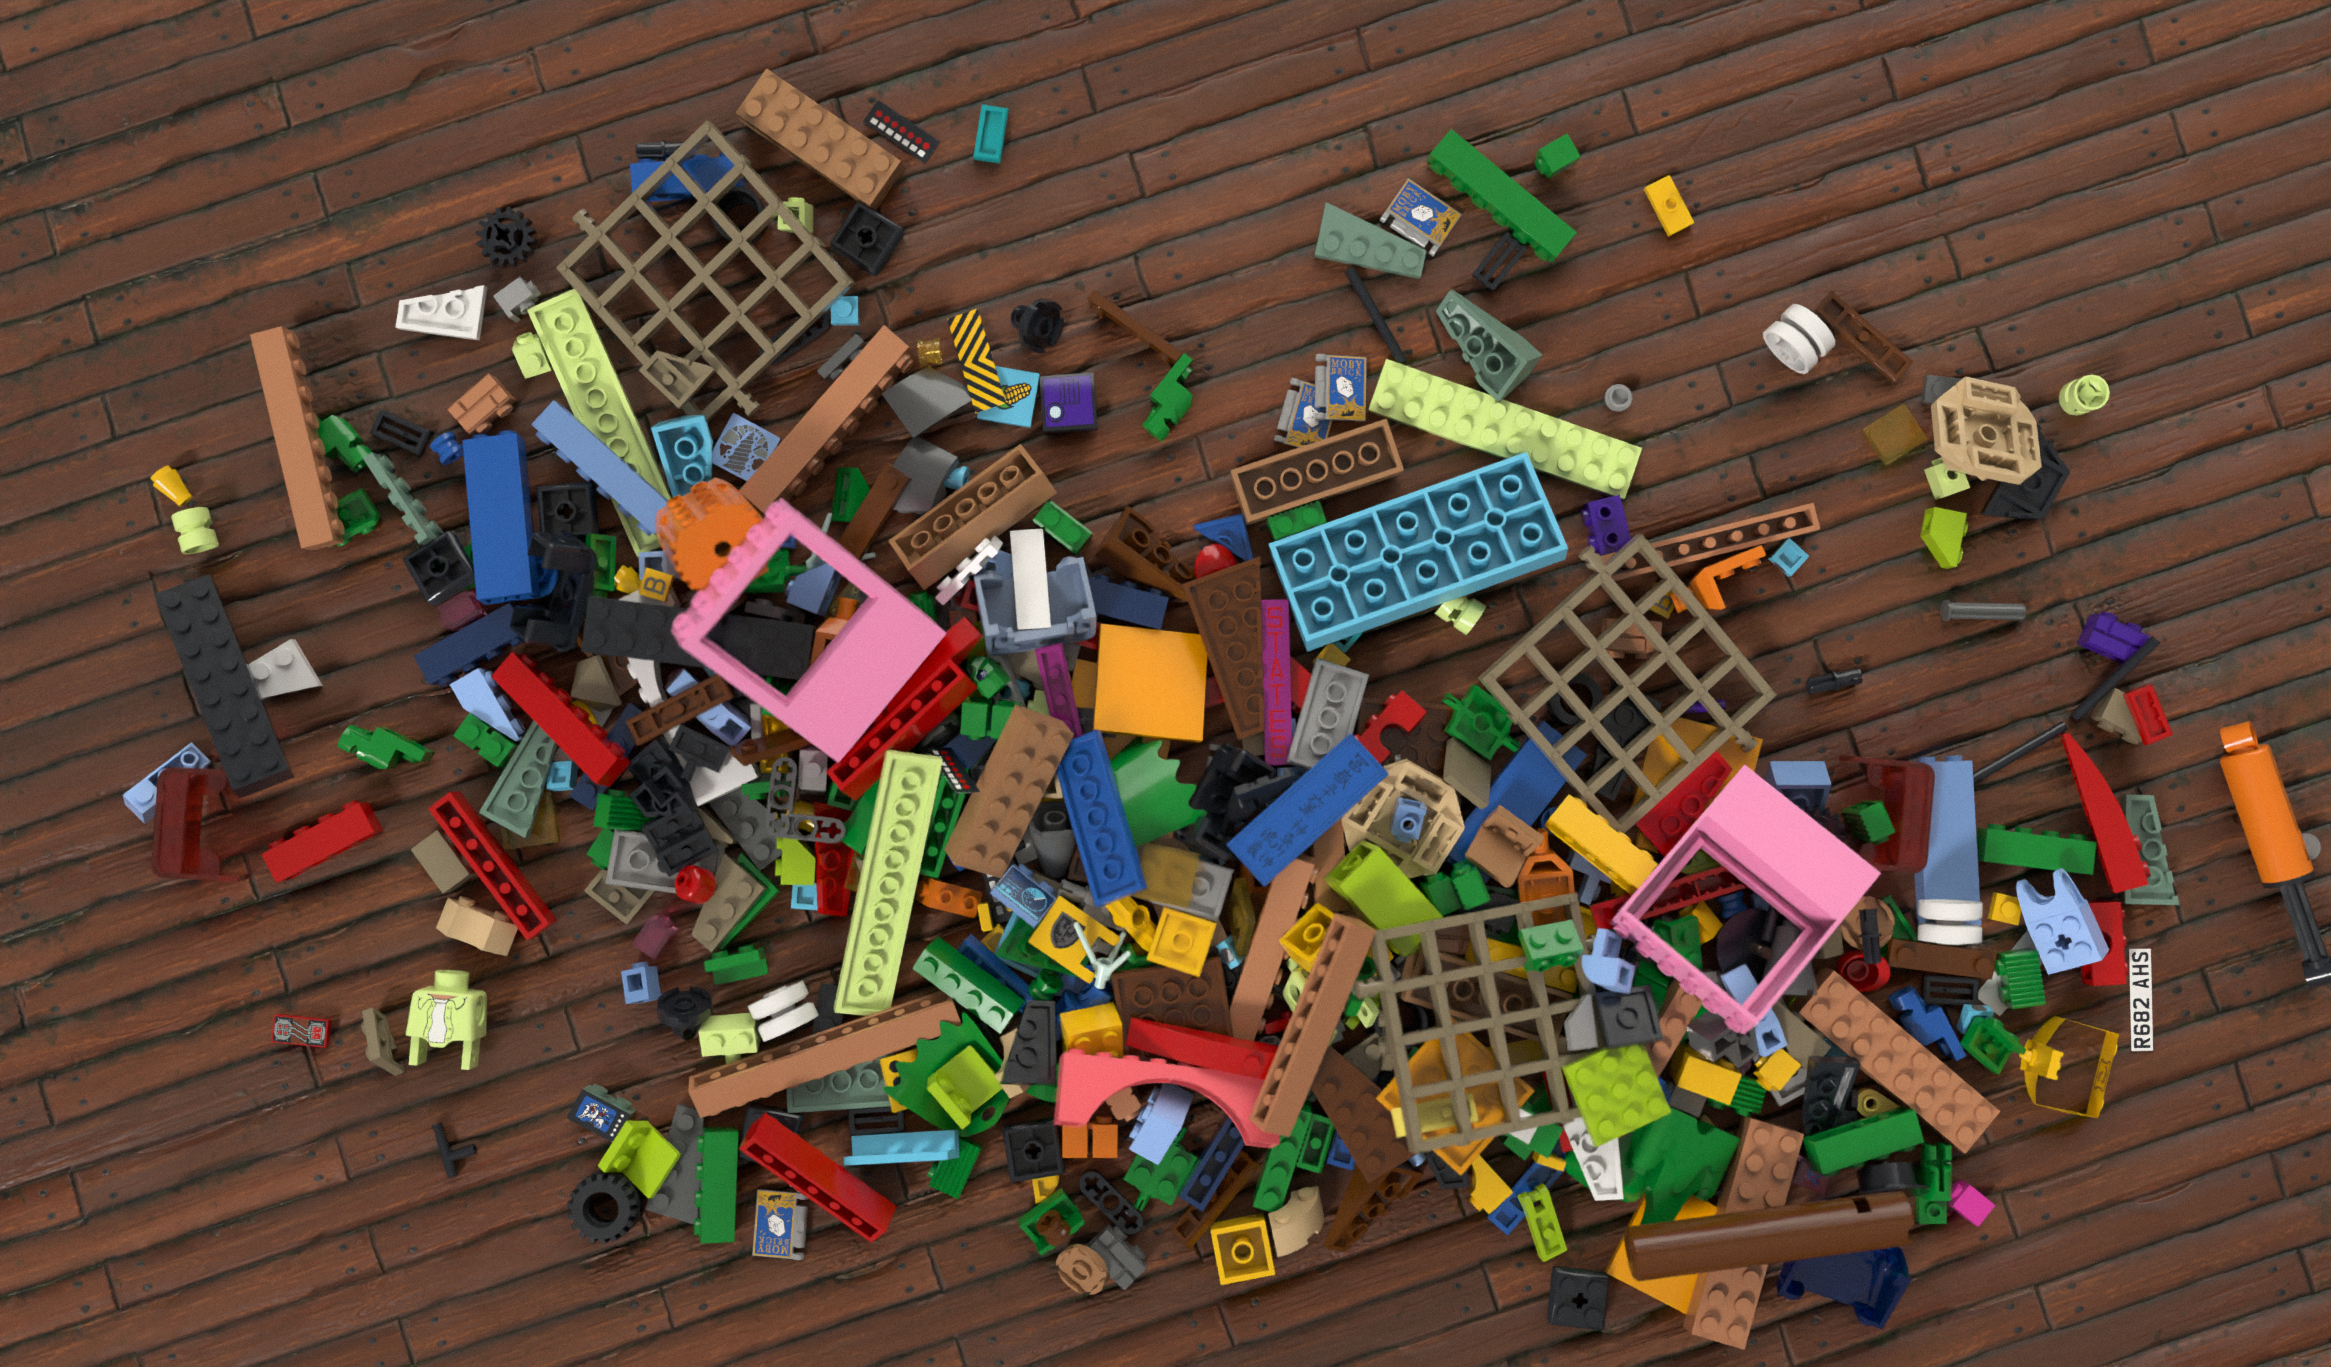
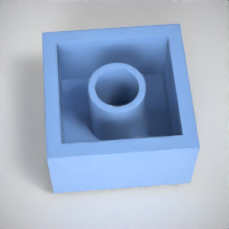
M1162 1083L1160 1088L1154 1087L1147 1100L1150 1104L1143 1105L1136 1119L1140 1123H1135L1129 1137L1133 1138L1129 1150L1159 1165L1182 1127L1194 1094L1169 1083Z

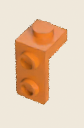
M922 875L921 881L918 882L915 890V900L927 907L971 918L976 917L977 906L981 902L983 895L978 890L946 883L926 875Z

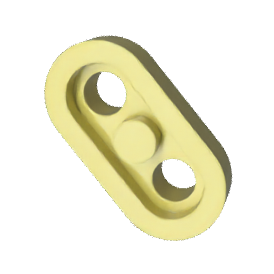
M1862 1088L1857 1091L1858 1108L1856 1111L1866 1118L1900 1107L1873 1089ZM1873 1099L1872 1107L1867 1108V1100Z

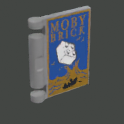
M1408 178L1380 218V221L1385 223L1390 215L1393 216L1395 219L1390 225L1391 229L1422 249L1430 241L1434 246L1429 251V254L1434 256L1462 214Z
M1316 354L1315 361H1326V367H1315V408H1325V413H1315L1314 419L1365 422L1366 357Z
M1291 378L1290 384L1299 386L1300 389L1299 392L1287 391L1277 426L1278 430L1287 432L1286 438L1275 435L1274 441L1299 448L1328 438L1332 420L1314 419L1315 413H1325V408H1315V385Z
M768 1189L757 1190L752 1256L804 1260L805 1253L794 1252V1247H805L808 1205L797 1204L798 1199L808 1200L809 1198L800 1192Z

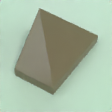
M600 654L577 663L570 697L599 712L622 704Z

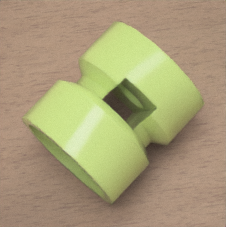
M2087 375L2064 385L2060 390V406L2065 412L2075 416L2097 410L2108 401L2110 394L2109 386L2104 379L2096 375Z
M207 507L186 509L171 516L175 531L181 532L178 542L183 554L200 553L219 546L215 530L209 528L213 522Z
M1467 595L1440 604L1434 614L1446 622L1452 620L1453 627L1467 635L1481 617L1486 606L1475 598L1469 600Z

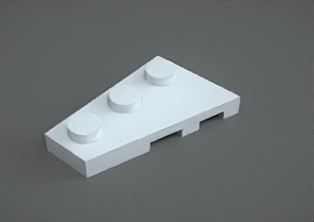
M482 285L473 289L455 290L441 295H427L400 300L396 328L480 341L487 287Z
M996 536L990 541L984 538L975 548L978 553L971 560L966 557L956 567L959 572L952 579L947 576L937 586L939 592L935 598L944 605L967 583L972 574H976L984 566L989 557L993 558L998 553L1003 542Z
M290 639L249 664L263 699L323 686L296 639Z
M1582 1117L1575 1118L1570 1123H1562L1595 1201L1623 1199L1618 1138L1596 1147L1591 1141Z

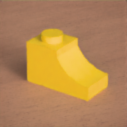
M1479 1154L1471 1164L1473 1176L1471 1185L1467 1190L1472 1196L1468 1200L1479 1212L1484 1209L1490 1214L1513 1191Z

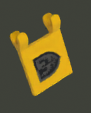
M1059 895L1028 942L1087 983H1091L1095 978V974L1080 964L1087 953L1076 932L1074 923H1079L1090 947H1092L1098 936L1113 946L1118 944L1120 937Z

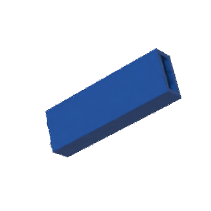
M510 430L501 431L498 435L489 437L485 434L473 435L472 439L462 441L477 600L485 605L540 598L536 556L527 555L534 530L525 439L518 433H515V431Z
M1539 721L1535 726L1551 745H1554L1562 737L1559 732L1545 721ZM1528 736L1491 781L1489 805L1481 810L1473 804L1462 818L1465 829L1445 859L1449 864L1453 865L1467 859L1465 854L1482 821L1497 806H1503L1531 827L1566 782L1564 777ZM1573 745L1561 757L1575 771L1587 755ZM1478 868L1484 884H1486L1491 876Z

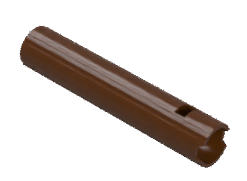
M1898 1190L1629 1226L1624 1232V1242L1630 1273L1639 1282L1908 1246L1914 1243L1913 1239H1908V1229L1914 1225V1220L1906 1195L1903 1191Z

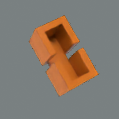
M1096 1116V1120L1088 1121L1082 1128L1062 1126V1158H1087L1088 1129H1093V1158L1118 1157V1120H1112V1116Z

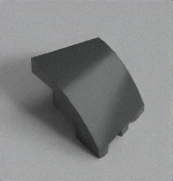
M931 367L924 368L908 376L882 393L914 439L934 425H939L958 410L962 411L972 404L967 386Z
M920 437L912 438L893 464L894 467L912 478L893 510H897L899 513L916 512L918 514H925L942 502L947 496L943 483L960 464L958 457Z

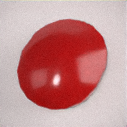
M1219 544L1208 545L1199 552L1195 560V577L1198 579L1237 565L1231 551L1225 546Z
M1863 950L1845 953L1838 959L1835 966V972L1860 992L1879 989L1888 982L1890 977V967L1886 959L1881 956V963L1866 964L1864 962Z

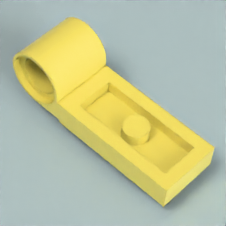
M1468 1093L1465 1096L1471 1123L1478 1121L1473 1094ZM1450 1097L1416 1104L1421 1133L1455 1126ZM1401 1107L1391 1109L1396 1136H1406Z

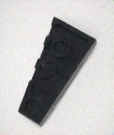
M1614 679L1611 680L1608 695L1619 686ZM1644 695L1659 712L1662 703ZM1628 696L1602 720V726L1622 749L1651 724ZM1599 740L1590 778L1613 758ZM1622 768L1596 793L1611 801H1615L1627 776L1626 771Z
M1809 1056L1800 1133L1804 1134V1137L1838 1126L1861 1065L1855 1057ZM1802 1141L1800 1152L1803 1156H1807L1804 1142Z

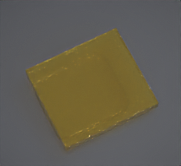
M1904 403L1862 429L1885 466L1927 440V437Z

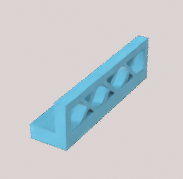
M958 1130L852 1136V1156L844 1157V1165L960 1158Z

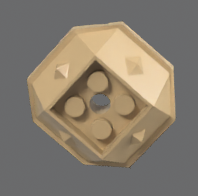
M1965 376L1931 405L1935 452L1942 456L1946 470L1977 476L1982 481L1992 479L2020 485L2042 467L2036 420L2030 410L2021 402V396L2015 387Z
M1408 759L1383 766L1389 775L1341 818L1349 852L1363 840L1379 846L1407 878L1436 874L1465 829L1455 789L1443 779ZM1397 797L1424 802L1427 811L1426 815H1424L1418 840L1411 839L1410 843L1400 842L1390 832L1389 827ZM1406 820L1403 826L1411 827L1413 822Z

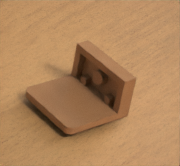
M1499 805L1482 821L1465 856L1471 863L1504 887L1509 888L1513 885L1526 857L1541 845L1544 836Z

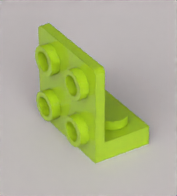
M972 1045L967 1046L928 1077L927 1081L928 1091L961 1129L971 1123V1113L1003 1088L994 1076L996 1073Z
M626 1121L598 1164V1167L604 1173L622 1172L647 1198H654L681 1154L648 1121Z

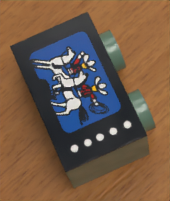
M593 1084V1086L588 1085L581 1090L567 1119L613 1142L625 1122L632 1121L637 1110L631 1107L632 1103L622 1097H617L616 1099L608 1095V1090L597 1084Z

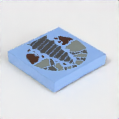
M733 413L712 450V463L748 481L779 446L782 439Z

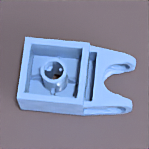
M2062 868L2055 870L2053 873L2054 896L2047 897L2039 894L2026 879L2017 881L2016 884L2017 896L2025 924L2048 975L2101 961L2109 951L2087 899L2084 900L2071 877Z

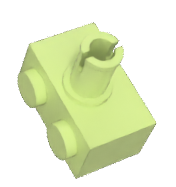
M751 1013L710 1016L701 1023L698 1032L702 1056L725 1055V1061L728 1064L742 1059V1053H756L762 1038L758 1030L760 1019H753Z

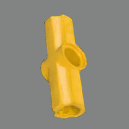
M1130 896L1105 905L1113 915L1115 925L1119 928H1125L1142 949L1149 952L1157 926L1151 921L1148 909L1145 906L1137 905Z

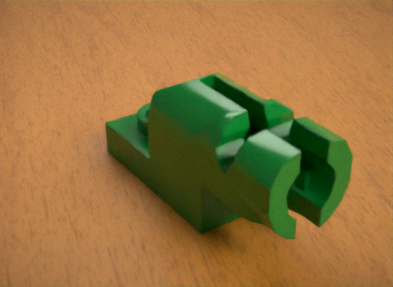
M1185 353L1150 395V400L1157 404V407L1153 406L1142 427L1160 442H1163L1170 433V429L1165 422L1177 425L1191 408L1193 395L1178 383L1179 380L1184 382L1193 371L1191 368L1193 359Z
M334 415L321 422L317 416L319 421V428H317L318 436L325 446V455L323 456L330 459L338 457L351 471L358 472L366 468L368 465L364 458L372 453L368 446L360 445L363 443V439L349 422Z
M587 534L586 545L594 550L597 555V564L594 572L595 585L590 596L606 598L607 592L614 591L616 536Z
M349 725L341 735L337 745L338 748L349 754L356 753L358 759L378 769L395 768L402 755L404 759L418 764L419 761H430L434 754V751L388 727H376L373 732L355 725Z
M1929 1142L1922 1143L1920 1167H1915V1178L1917 1184L1929 1186L1930 1191L1915 1197L1916 1222L1919 1224H1947L1946 1201H1952V1145L1949 1143L1936 1142V1146L1930 1145Z

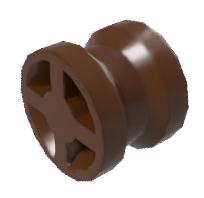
M1056 1210L1047 1211L1036 1223L1037 1231L1041 1235H1045L1046 1241L1051 1246H1057L1064 1242L1071 1232L1070 1225L1065 1220H1062L1060 1213Z

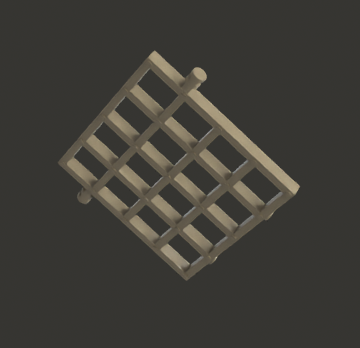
M710 121L703 123L599 226L596 225L593 217H589L586 209L578 211L572 220L579 224L580 229L584 233L587 232L589 236L556 267L643 365L652 356L643 345L669 320L694 347L684 358L694 362H699L704 358L711 367L717 370V374L728 385L703 411L691 399L682 408L687 415H705L707 424L734 398L738 401L739 407L745 409L748 417L754 414L761 405L757 401L754 402V397L750 393L747 394L744 389L855 284L824 249V243L807 230L750 166L752 164L750 160L743 154H740ZM711 138L735 166L706 192L682 164ZM674 173L698 202L670 227L646 200ZM745 176L769 205L741 231L717 205V202ZM638 209L662 237L634 262L611 234ZM708 212L733 240L705 266L680 238ZM779 215L803 241V244L775 270L751 241ZM602 244L626 272L599 297L575 269ZM672 247L693 270L696 276L669 301L648 278L645 272ZM742 250L767 279L739 305L714 276ZM813 253L836 278L838 283L815 305L809 308L785 279ZM636 282L660 310L633 335L609 307ZM706 285L727 308L730 314L703 339L682 316L679 310ZM777 289L800 314L801 318L773 343L749 314L769 294ZM740 323L765 352L737 377L716 354L713 348Z
M1636 534L1605 563L1602 562V557L1599 553L1596 554L1594 552L1595 549L1592 545L1582 550L1578 557L1582 561L1585 560V565L1589 569L1592 568L1594 573L1478 677L1508 712V718L1514 724L1520 726L1577 792V798L1584 801L1595 814L1604 817L1609 822V826L1616 832L1626 833L1732 735L1734 736V741L1741 745L1740 748L1744 753L1751 751L1758 742L1754 737L1751 738V733L1747 729L1744 730L1742 726L1777 695L1642 534ZM1639 551L1662 579L1633 604L1610 576ZM1601 585L1624 614L1601 635L1595 638L1572 610ZM1669 590H1672L1694 618L1671 639L1665 642L1643 614ZM1563 619L1586 648L1557 673L1536 649L1534 644ZM1634 624L1656 652L1628 677L1607 653L1605 648ZM1704 628L1726 656L1697 680L1676 655V652ZM1525 654L1548 680V683L1519 708L1497 683L1496 679ZM1596 658L1619 686L1589 711L1567 683ZM1666 662L1688 690L1660 715L1637 687ZM1736 666L1757 691V694L1730 718L1708 693V690ZM1558 692L1581 720L1554 745H1551L1528 718ZM1628 696L1651 724L1622 749L1601 725L1600 721ZM1698 700L1718 723L1720 728L1692 752L1670 725ZM1591 731L1613 758L1584 783L1561 756L1587 732ZM1661 734L1683 761L1654 787L1632 759ZM1623 768L1644 792L1645 796L1616 821L1594 794Z
M1577 893L1552 896L1376 931L1371 948L1378 981H1374L1372 978L1366 979L1365 983L1363 981H1356L1354 989L1358 999L1365 998L1366 994L1369 997L1376 996L1377 992H1380L1410 1153L1417 1154L1453 1145L1467 1146L1470 1145L1471 1141L1557 1122L1570 1123L1575 1118L1582 1117L1577 1105L1568 1107L1561 1067L1603 1049L1606 1045L1594 1001L1595 985L1594 982L1587 978L1582 968V955H1589L1588 950L1593 952V942L1596 935H1588L1587 939L1585 938ZM1563 905L1566 921H1573L1584 948L1574 965L1580 996L1591 994L1598 1047L1558 1055L1551 1015L1575 1010L1581 997L1549 1004L1543 972H1536L1535 970L1527 972L1533 1007L1500 1013L1493 973L1524 967L1527 957L1523 950V956L1491 962L1484 920L1516 914L1520 932L1521 929L1534 927L1531 911ZM1468 924L1476 965L1442 972L1434 930ZM1420 933L1427 975L1393 981L1385 940ZM1478 976L1485 1017L1452 1024L1444 983ZM1429 986L1437 1027L1403 1034L1395 992ZM1536 1018L1543 1059L1510 1066L1503 1025ZM1488 1028L1495 1069L1462 1076L1454 1035ZM1439 1038L1447 1079L1412 1087L1405 1045ZM1546 1071L1553 1111L1520 1118L1513 1077ZM1498 1081L1505 1121L1471 1128L1464 1088ZM1449 1091L1457 1132L1422 1139L1415 1098Z

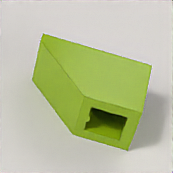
M1933 507L1925 510L1920 537L1941 568L1957 567L1963 556L1961 542L1968 529L1967 513Z
M777 837L776 849H781V859H776L775 876H780L781 885H814V850L804 840Z

